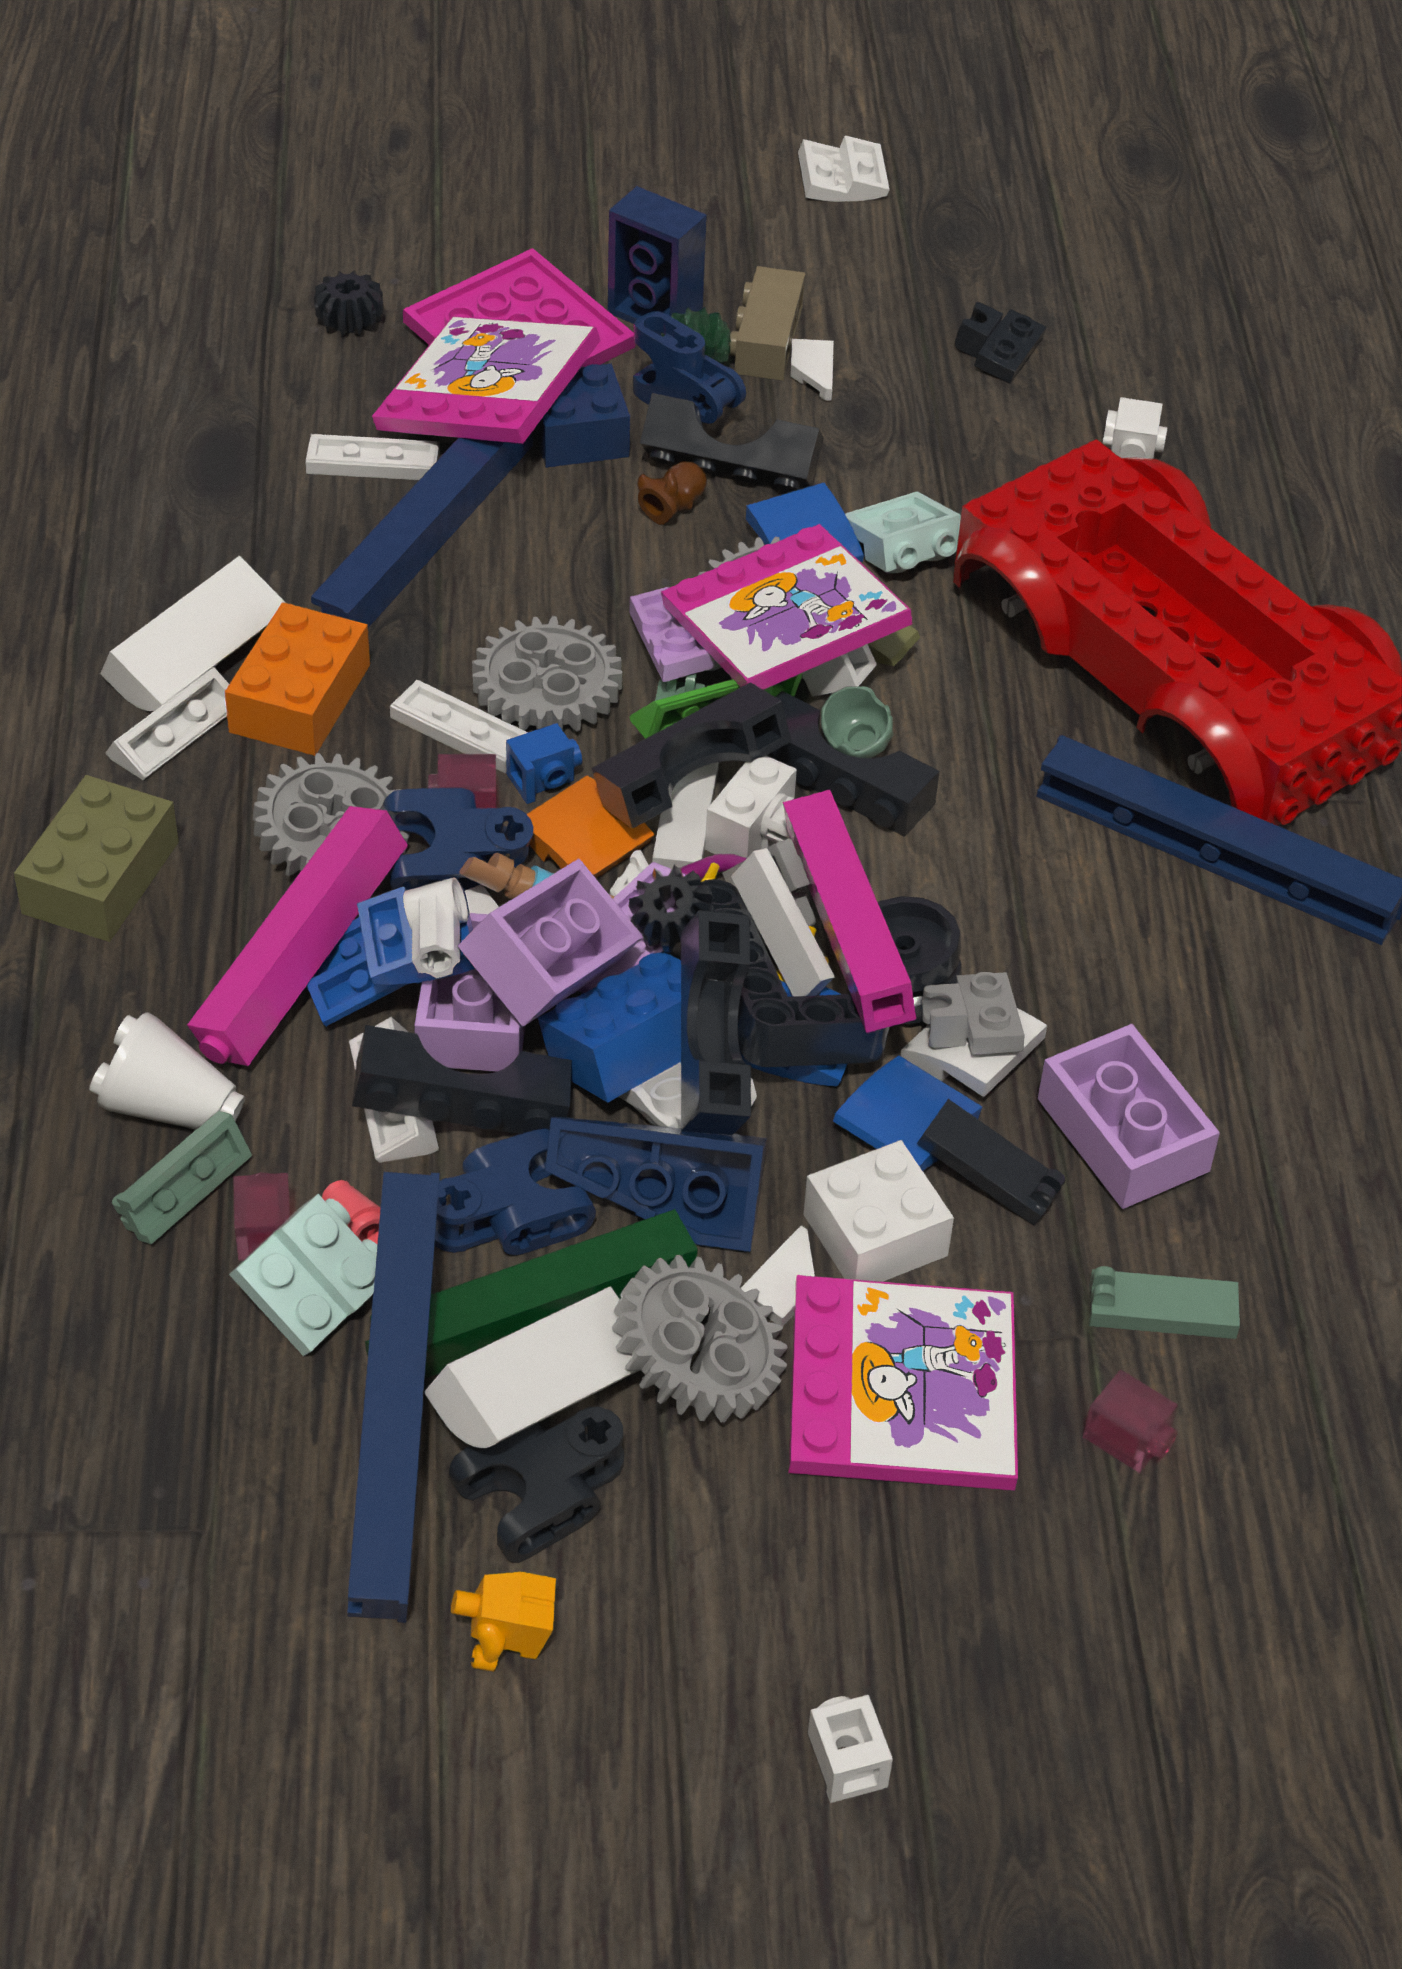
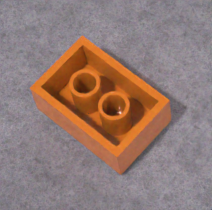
M282 602L225 690L229 733L316 756L370 666L368 624Z

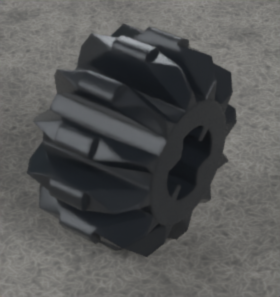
M355 270L350 274H343L338 271L336 277H323V283L315 287L314 294L315 316L317 317L318 324L325 326L328 333L339 331L342 337L348 333H355L357 336H360L362 330L373 331L375 324L382 321V314L384 313L383 292L380 289V283L372 281L371 275L368 274L358 276Z
M675 864L668 876H663L659 870L654 868L652 873L654 881L652 883L637 880L636 889L639 896L629 898L628 905L631 913L634 914L631 917V922L643 934L644 943L651 949L661 942L663 951L669 955L675 944L681 942V932L699 910L715 912L713 905H710L713 900L710 887L701 885L700 876L694 870L683 876L681 869ZM677 907L675 911L667 913L668 909Z

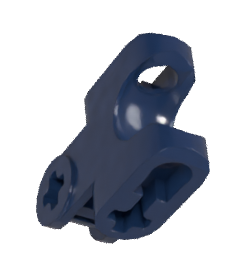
M660 311L647 313L635 321V344L646 352L653 364L648 365L633 375V393L641 401L649 405L652 393L693 401L700 411L701 421L707 424L717 421L722 416L724 407L735 408L745 401L746 387L743 380L732 368L724 366L705 355V340L701 334ZM654 331H659V332L663 333L665 336L662 337L661 335L655 333Z
M465 788L395 790L383 802V810H387L399 831L416 833L422 836L430 846L422 852L401 855L389 872L392 890L403 886L406 890L454 877L465 891L480 885L459 872L468 858L476 857L488 863L495 853H500L504 856L510 854L508 858L514 860L515 868L519 864L523 865L527 859L528 845L532 840L534 827L528 815L518 808H476L475 794ZM505 821H508L507 826H503Z
M546 1128L533 1130L475 1149L463 1162L462 1169L464 1174L444 1178L439 1181L434 1246L443 1251L455 1253L498 1239L506 1253L511 1255L524 1254L587 1232L594 1221L596 1210L586 1191L578 1186L549 1189L537 1184L538 1181L553 1175L545 1171L550 1130ZM450 1195V1204L446 1205V1197ZM463 1224V1233L459 1235V1225Z

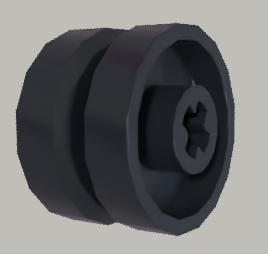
M900 896L881 900L878 902V905L912 985L916 1020L901 1024L911 1025L923 1022L922 1000L924 988L928 985L956 984V976L962 975L960 929L955 917L946 908L928 899Z

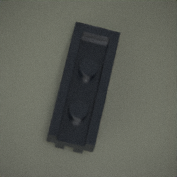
M950 1099L945 1102L917 1142L919 1146L1033 1226L1042 1217L1066 1181L1060 1171L1048 1169Z

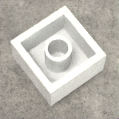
M902 1140L807 1176L803 1215L844 1279L883 1282L948 1256L954 1217Z

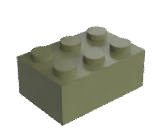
M85 775L14 872L21 914L110 942L179 843L174 802Z

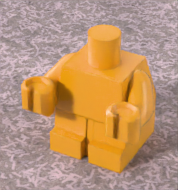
M526 1572L484 1575L475 1593L455 1590L451 1603V1613L472 1617L471 1637L478 1639L480 1643L474 1646L472 1658H475L474 1662H471L473 1668L494 1672L499 1656L506 1649L520 1652V1657L537 1659L553 1631L556 1578Z

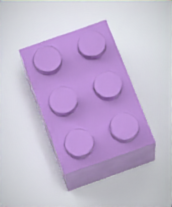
M577 859L490 912L458 947L502 1000L508 1010L524 1027L609 970L643 936L584 863Z
M470 913L473 929L488 914ZM476 969L442 979L422 982L414 1025L415 1033L418 1034L423 1047L436 1061L448 1068L497 1072L509 1066L516 1059L520 1051L523 1050L526 1025L523 1027Z
M1133 1024L1045 1059L1038 1100L1122 1209L1210 1172L1220 1132Z

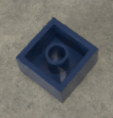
M612 363L602 365L591 364L586 367H580L534 428L546 468L629 457L630 414Z

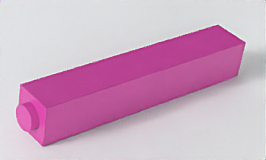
M826 790L783 802L788 836L792 839L797 854L803 862L805 873L810 882L808 888L866 1033L916 1020L910 978L831 791Z
M349 806L187 1024L200 1043V1051L207 1058L220 1064L230 1062L249 1066L352 921L359 914L357 903L368 900L408 846L387 810Z

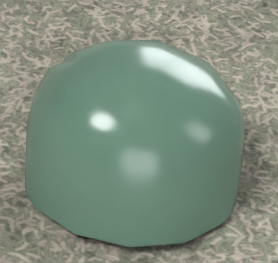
M846 686L832 693L821 708V727L824 738L832 748L843 754L858 758H872L885 750L894 735L893 717L891 716L890 708L876 697L871 688L865 686Z

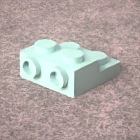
M919 492L910 493L845 514L857 539L864 544L865 560L886 573L904 572L916 566L918 562L942 560L957 551L961 515Z
M319 1194L303 1204L229 1274L303 1356L310 1353L374 1292L377 1244L369 1239L361 1241L347 1226L351 1222L347 1210L334 1199L329 1198L324 1201Z

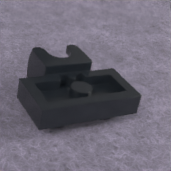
M976 302L971 318L963 319L954 345L957 349L976 358L974 366L1011 384L1043 339L1047 327L1012 309L1001 320L1003 313L981 302Z

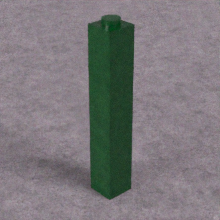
M674 1209L431 1294L424 1379L439 1374L447 1364L610 1286L618 1298L621 1299L620 1294L631 1278H635L644 1265L651 1269L659 1258H662L670 1265L676 1255H681L689 1268L698 1256V1248L677 1211ZM369 1340L365 1341L367 1356L369 1351Z

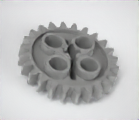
M552 616L549 623L543 625L538 617H533L532 626L528 627L519 620H516L515 631L511 632L504 627L498 628L499 639L487 636L485 638L486 648H477V660L472 661L473 693H478L479 706L488 705V714L493 716L502 714V721L509 724L513 721H518L519 728L524 731L530 725L536 726V730L556 723H558L562 730L563 725L569 724L573 729L579 731L582 719L595 724L597 723V712L609 714L610 702H618V690L622 689L621 657H616V646L606 645L605 634L592 637V626L590 625L580 630L575 629L574 619L561 626L558 625L556 616Z
M317 753L315 762L311 765L302 757H297L295 770L285 764H281L279 777L269 774L266 779V787H259L257 802H254L253 820L255 823L253 833L254 836L261 837L259 849L261 851L272 850L270 861L272 865L286 861L287 876L296 873L298 870L302 871L349 806L383 810L384 800L390 793L395 791L391 790L393 778L388 776L378 780L376 778L378 767L375 765L366 771L359 769V758H355L350 765H344L340 754L334 756L332 763H326L322 755ZM400 831L404 840L408 843L410 832Z
M676 1255L670 1265L662 1258H659L651 1269L644 1265L635 1278H631L621 1292L620 1296L622 1298L613 1311L619 1318L612 1326V1330L624 1335L617 1344L616 1349L620 1352L632 1353L633 1356L625 1368L629 1371L642 1370L645 1376L639 1386L643 1389L655 1384L660 1389L657 1397V1402L660 1404L665 1402L670 1396L676 1399L678 1414L682 1415L689 1405L694 1406L700 1421H704L712 1410L720 1422H725L732 1412L742 1419L751 1408L758 1410L780 1384L779 1376L787 1366V1363L780 1359L787 1350V1345L775 1340L783 1327L780 1324L770 1323L766 1320L773 1311L772 1306H757L754 1300L760 1291L756 1288L744 1292L740 1288L742 1276L739 1274L735 1275L730 1281L724 1278L722 1264L718 1263L710 1272L706 1271L701 1257H696L689 1268L681 1255ZM709 1307H710L709 1318H708V1320L706 1321V1323L703 1325V1324L701 1323V1321H702V1320L704 1319V1317L707 1315V1313H708V1311H709ZM698 1350L700 1353H699V1355L696 1357V1359L693 1361L692 1367H691L692 1371H691V1370H690V1364H691L692 1356H693V1355L695 1354V1352Z

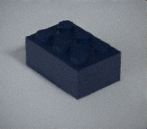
M638 186L609 210L608 312L613 316L634 324L639 317L650 312L660 311L692 328L703 316L707 215ZM654 331L655 333L663 337L665 336L663 333L659 331Z

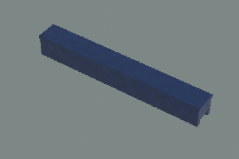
M533 431L523 444L458 438L313 593L311 603L321 607L322 613L368 624L369 628L532 448Z
M1063 735L1058 737L1057 744L1041 764L1044 778L1042 785L1037 790L1036 797L1379 945L1383 944L1397 919L1400 920L1402 918V878Z
M383 1173L348 1589V1617L397 1619V1622L406 1623L440 1173H431V1175Z

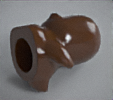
M685 461L668 469L663 478H650L645 474H641L637 480L639 490L638 503L652 521L663 525L677 511L692 509L693 502L706 489V474L697 464Z

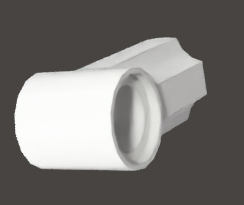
M454 877L407 890L403 895L405 913L412 929V962L418 973H427L435 978L453 974L454 966L460 962V949L458 947L460 944V924L468 920L466 899L460 883Z

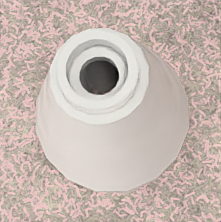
M148 1012L142 1014L138 1019L130 1015L126 1016L114 1038V1044L118 1045L119 1048L111 1064L103 1062L100 1065L89 1088L91 1092L98 1095V1105L108 1111L191 1129H198L217 1111L232 1114L236 1121L245 1102V1096L235 1092L236 1086L161 1020Z

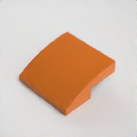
M588 775L527 814L534 827L532 840L529 845L543 862L552 857L562 869L580 859L595 878H598L631 856L634 851L640 850L649 844L655 835L645 822L632 829L603 807L596 781Z

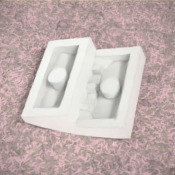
M844 136L840 148L803 139L798 155L806 198L843 202L865 201L887 196L890 189L881 144Z
M1017 1008L1025 1034L1024 1050L1022 1052L972 1055L968 1038H966L965 1046L943 1048L929 1046L930 1024H928L901 1050V1057L940 1081H943L950 1074L984 1097L1045 1038L1047 1025Z

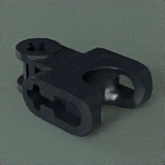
M588 1407L580 1410L574 1416L548 1431L541 1422H538L493 1446L478 1448L470 1445L452 1460L448 1478L465 1499L475 1500L497 1491H507L522 1499L519 1505L500 1519L497 1528L498 1547L509 1561L520 1563L577 1531L596 1515L601 1502L594 1493V1490L612 1482L620 1475L624 1467V1450L621 1446L623 1443V1425L620 1418L614 1412L603 1407Z

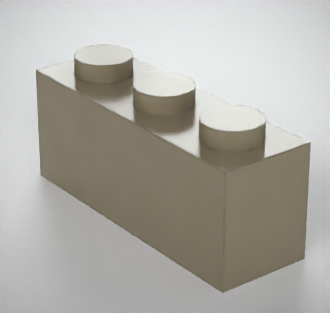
M757 266L753 282L745 283L743 306L738 308L736 331L731 332L729 342V356L735 357V372L739 375L784 381L792 350V339H795L803 308L804 272Z

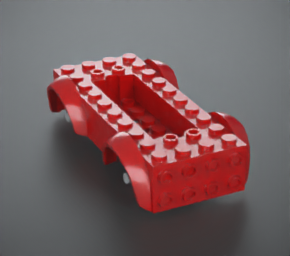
M1095 439L1045 465L1037 467L1035 470L1013 481L1006 482L1001 487L979 498L972 499L962 506L953 583L960 588L963 582L969 579L971 572L985 565L995 569L1017 593L1002 600L1004 613L1008 614L1009 617H1013L1017 613L1028 609L1038 631L1041 648L1049 654L1069 655L1140 715L1136 728L1144 733L1149 719L1156 714L1172 718L1185 727L1204 747L1201 751L1188 757L1190 769L1192 771L1195 769L1194 773L1200 774L1205 769L1217 764L1229 789L1232 807L1274 825H1286L1305 809L1314 804L1320 805L1339 789L1348 784L1354 785L1358 783L1365 774L1380 765L1390 764L1401 752L1402 662L1400 654L1389 634L1373 618L1356 609L1330 604L1310 606L1211 529V522L1202 496L1195 484L1181 470L1157 459L1141 457L1120 458ZM1142 606H1146L1153 609L1155 611V616L1150 614ZM1205 657L1212 658L1211 662L1208 661Z

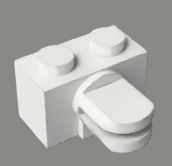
M768 756L757 758L752 762H745L707 809L705 850L714 854H735L748 858L753 851L765 849L777 842L789 839L783 802L794 799L797 769Z

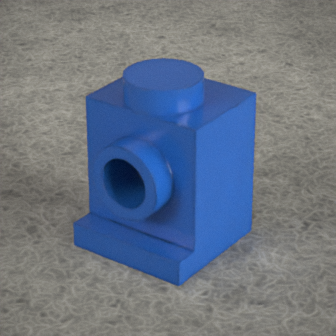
M558 723L506 740V774L526 804L535 802L536 793L574 781V768L582 765V754L577 742L573 738L568 739Z

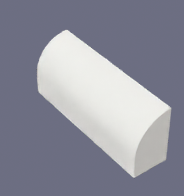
M238 556L111 650L100 674L128 702L142 710L155 711L265 629L281 603L286 602Z
M610 1286L445 1366L424 1393L446 1426L459 1439L478 1448L493 1446L640 1371L627 1370L625 1366L632 1358V1353H624L616 1349L617 1344L624 1336L612 1330V1326L619 1318L613 1311L620 1299Z

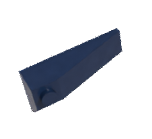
M552 1116L545 1171L600 1198H607L635 1212V1215L644 1219L675 1209L692 1240L697 1245L751 1252L768 1138L739 1134L720 1135L681 1131V1128Z

